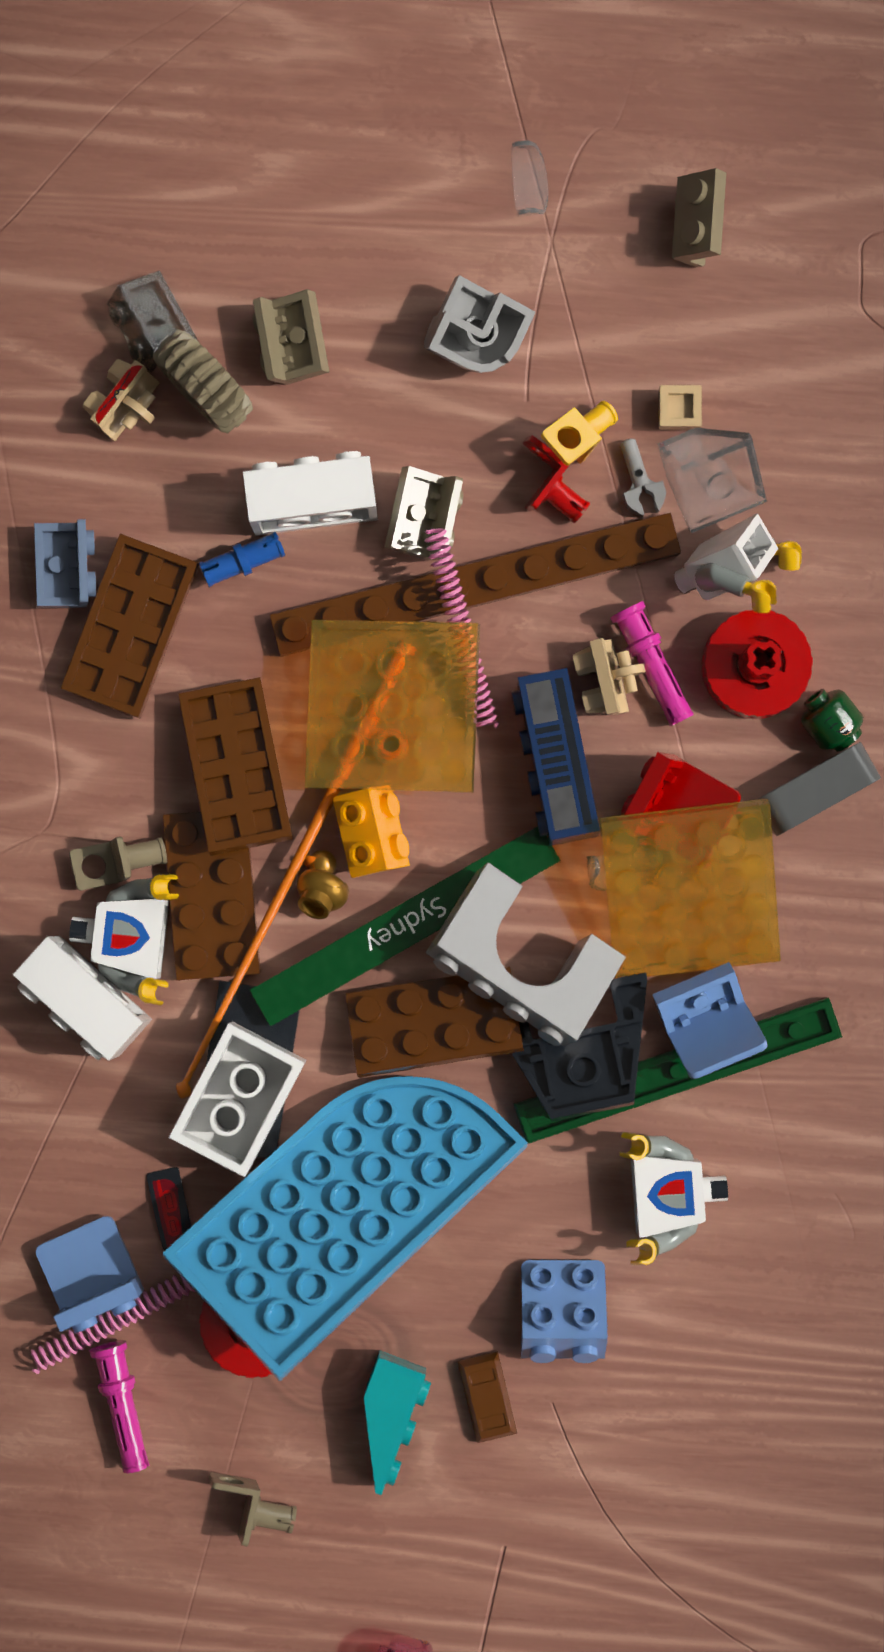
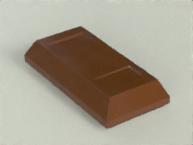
M498 1351L458 1360L476 1442L481 1443L518 1434Z

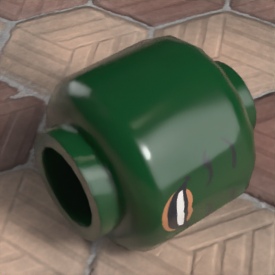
M820 689L804 702L807 709L801 717V724L821 749L829 750L834 748L836 752H839L849 747L861 736L862 730L860 727L864 717L844 691L838 689L827 693L824 689Z

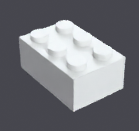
M349 451L336 455V460L319 462V457H302L295 459L294 465L277 467L276 462H262L252 465V471L243 472L249 523L255 536L271 534L274 531L280 533L378 520L370 456L361 457V452Z
M47 936L13 974L20 981V984L17 986L20 992L34 1003L38 1001L44 1002L52 1010L48 1016L66 1032L72 1029L84 1039L80 1045L97 1060L103 1057L109 1061L119 1057L152 1020L149 1015L119 988L101 975L99 970L61 936Z
M233 1021L228 1023L169 1138L245 1177L307 1060Z

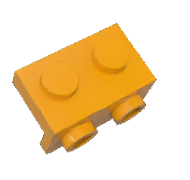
M391 785L365 788L333 798L347 864L352 878L410 866L408 859L409 844L407 838L402 833L398 816L400 805Z

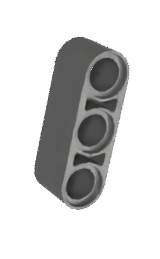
M859 742L758 798L756 801L775 835L778 836L876 782L881 776L863 744Z

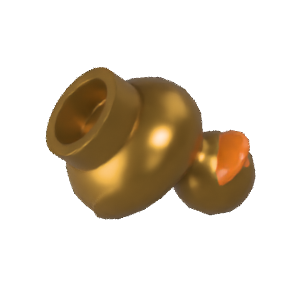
M318 850L311 856H306L303 861L308 870H305L298 877L297 889L300 896L298 907L311 918L325 919L330 912L344 906L349 896V887L346 882H343L333 874L337 865L335 856L329 851Z

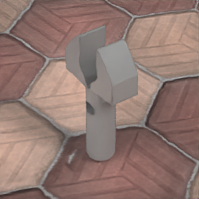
M632 438L626 439L620 446L630 474L632 486L630 491L623 493L622 497L626 508L633 514L643 518L644 511L639 502L642 489L652 496L656 513L660 511L667 492L663 481L655 483L647 477L636 440Z

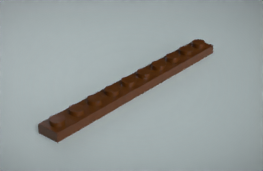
M670 512L451 569L458 571L454 577L460 579L456 585L462 587L459 593L465 595L461 600L467 603L463 609H470L680 555L681 549ZM432 573L271 614L270 617L280 655L282 657L442 616L446 611L460 606L442 607L443 603L458 597L440 599L441 595L456 589L437 590L439 587L453 581L436 583V579L451 573L440 575Z

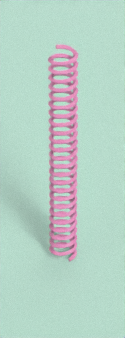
M444 528L426 530V534H438L426 538L424 542L441 541L428 546L426 550L443 549L431 554L428 558L446 557L433 562L431 566L448 565L434 571L433 574L451 573L436 579L435 582L453 581L439 587L437 590L456 589L441 595L440 599L458 597L443 603L442 607L460 605L446 611L444 615L463 613L448 619L446 623L465 621L450 627L449 631L467 629L452 635L451 639L469 637L455 643L453 647L472 645L457 651L455 655L474 653L459 659L457 663L476 661L461 667L459 671L478 669L463 675V680L480 677L477 680L465 683L464 687L483 685L474 690L467 691L466 695L485 693L476 698L469 699L468 703L487 701L481 705L471 707L470 710L489 709L483 713L473 715L472 718L491 717L485 721L475 723L474 726L494 725L496 729L499 723L494 721L497 717L496 714L492 713L495 707L489 705L493 699L487 697L491 691L485 689L488 683L483 681L486 675L481 673L484 667L479 665L482 659L477 657L480 651L474 649L477 643L472 641L475 635L470 633L473 627L468 625L471 619L466 617L469 611L463 609L467 603L461 601L465 595L459 593L462 587L456 585L460 581L459 578L454 577L458 571L451 569L456 563L449 561L454 555L446 553L450 551L451 546L444 545L449 540V538L443 536L447 530Z
M173 1275L172 1279L176 1285L178 1295L172 1288L169 1280L166 1279L165 1284L171 1299L160 1283H158L157 1287L162 1295L163 1302L156 1294L153 1287L150 1288L156 1307L151 1302L147 1292L143 1291L148 1310L143 1305L140 1297L136 1298L141 1314L133 1307L131 1310L134 1319L128 1311L124 1312L126 1322L120 1314L116 1315L119 1327L114 1322L109 1311H106L105 1314L110 1322L111 1330L106 1325L102 1315H98V1320L103 1327L104 1334L99 1330L97 1324L93 1325L97 1339L91 1333L90 1328H87L85 1331L89 1342L83 1336L82 1331L77 1333L82 1344L80 1346L73 1332L69 1330L68 1335L73 1342L74 1350L70 1347L64 1334L60 1336L66 1347L67 1354L62 1350L58 1339H53V1343L59 1353V1358L54 1353L51 1344L46 1341L45 1345L51 1355L52 1362L47 1358L43 1347L39 1345L38 1350L44 1360V1366L39 1361L35 1350L31 1349L30 1353L37 1366V1370L32 1369V1372L39 1374L41 1369L47 1370L48 1365L54 1366L56 1361L62 1362L63 1357L69 1358L70 1353L77 1354L78 1349L84 1350L85 1345L91 1347L93 1341L98 1343L100 1337L106 1339L108 1333L114 1335L115 1329L121 1331L123 1326L129 1327L130 1321L136 1323L137 1318L144 1319L145 1314L151 1315L152 1309L158 1312L160 1306L166 1308L167 1301L173 1304L175 1298L181 1300L182 1294L188 1296L190 1290L196 1291L181 1276L185 1286L184 1290L177 1277Z

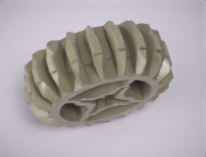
M177 330L160 343V347L153 354L154 362L170 380L171 384L177 388L209 423L220 432L229 433L247 419L246 416L253 410L249 397L217 359L196 339L185 331Z

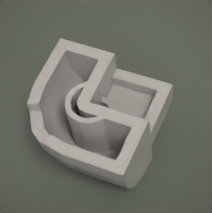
M458 275L454 278L438 314L432 318L424 340V348L466 370L476 373L494 371L510 362L516 354L536 312L502 293L493 294Z

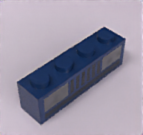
M564 668L518 677V690L511 691L515 715L523 714L526 730L519 731L523 755L531 754L534 770L527 771L531 795H539L542 811L535 812L540 837L548 836L549 846L599 837L600 827L568 669Z

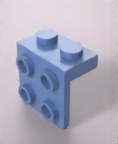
M730 962L652 994L663 1027L690 1078L696 1079L757 1054L767 1047L765 1036L744 1001L735 971Z
M103 1216L42 1243L36 1249V1256L60 1309L54 1315L60 1332L71 1327L74 1333L81 1332L98 1323L95 1317L111 1310L113 1316H116L137 1306L134 1299L142 1294L144 1287L117 1225L111 1216Z
M526 1260L521 1266V1358H530L533 1362L549 1363L556 1358H572L578 1363H591L597 1359H605L608 1333L604 1264L599 1260Z

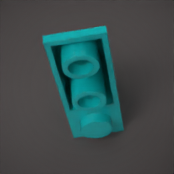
M379 1350L364 1392L375 1493L382 1495L386 1484L393 1486L402 1463L395 1459L400 1444L409 1445L416 1426V1421L410 1420L415 1404L424 1405L431 1386V1382L425 1380L426 1367Z

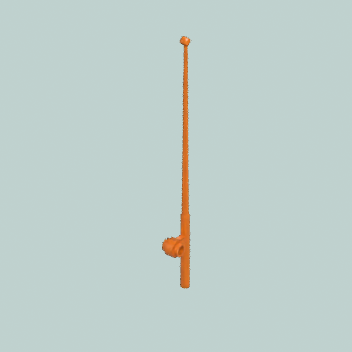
M399 641L333 772V778L184 1080L176 1084V1090L181 1099L191 1096L192 1091L189 1082L333 805V798L338 796L344 782L349 779L364 747L368 746L376 750L380 759L390 764L400 763L408 755L409 742L404 733L396 729L383 730L375 726L415 648L405 641ZM396 741L400 744V747L395 752H388L385 749L387 743Z

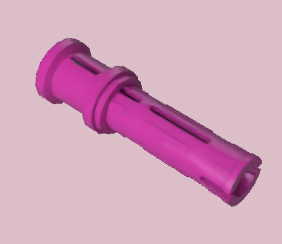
M641 601L613 615L610 619L612 623L618 624L628 644L626 651H629L632 657L636 656L639 664H644L646 678L664 711L669 725L672 726L691 717L694 713L686 702L658 645L662 643L660 640L661 636L659 633H654L643 611L646 606Z
M119 1340L101 1344L89 1351L91 1358L96 1359L101 1380V1383L97 1385L99 1393H102V1396H106L123 1473H134L146 1469L150 1464L144 1448L140 1424L131 1389L134 1388L136 1382L134 1375L129 1374L124 1350L128 1347L126 1340Z

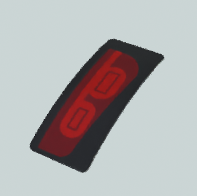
M178 1167L147 1174L154 1215L161 1244L165 1251L192 1227Z

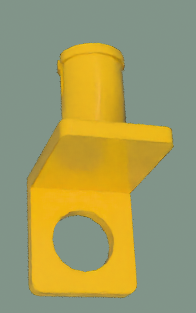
M600 401L596 407L584 416L574 407L542 432L541 438L565 465H570L575 460L581 464L602 439L599 435L618 421V415L613 406L606 401Z

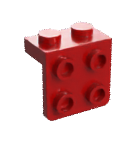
M657 752L655 757L652 756L645 763L640 775L643 780L636 793L631 794L625 801L621 810L623 818L619 827L631 834L647 835L695 864H705L709 860L739 804L741 795L736 789L678 756Z

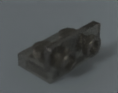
M160 270L118 285L107 302L111 321L116 327L121 329L128 342V350L132 359L144 365L149 373L157 367L153 354L168 335L171 336L177 330H182L198 341Z

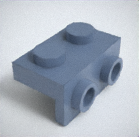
M77 519L76 523H34L37 608H87L88 597L96 596L95 571L87 572V555H94L95 553L94 530H86V519Z

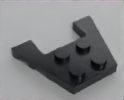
M646 972L612 980L610 989L617 1022L584 1029L577 1041L564 1047L561 1044L560 1046L552 1045L542 1038L533 1039L529 1023L527 1021L519 1022L524 1051L511 1054L551 1122L634 1105L647 989Z

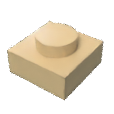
M660 385L659 430H700L702 427V385Z

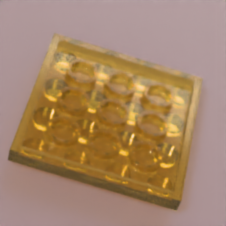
M312 620L305 787L314 789L474 793L480 624L460 622Z
M768 799L599 818L611 947L626 957L615 978L644 972L649 977L709 970L730 962L732 967L781 961L771 810Z

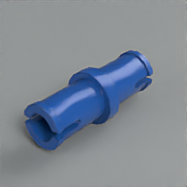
M274 531L270 535L243 546L239 542L232 545L233 550L204 562H199L208 587H212L216 583L241 573L247 576L252 574L251 569L279 557H285V552L281 542L278 541L277 533Z

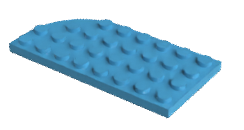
M406 1076L379 1079L346 1091L318 1111L162 1254L269 1371L281 1381L527 1148L528 1142L486 1102L474 1094L447 1082L424 1077Z

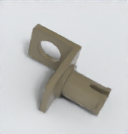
M120 836L107 843L73 849L69 852L76 888L79 891L124 882L131 878V870L167 863L166 849L161 837L156 840L126 845L123 837ZM97 855L104 860L105 871L101 877L91 879L83 873L82 862L86 856Z
M216 1472L209 1473L208 1479L211 1488L246 1495L238 1530V1537L242 1546L249 1545L251 1531L256 1526L292 1533L294 1524H291V1521L296 1520V1506L261 1501V1490L254 1479Z

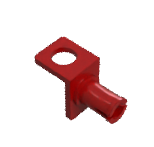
M531 435L525 438L522 444L552 467L553 470L524 508L528 511L536 510L541 502L548 501L568 517L572 523H576L583 515L581 512L587 510L590 502L583 499L562 482V475L569 465H565L549 447L535 436Z

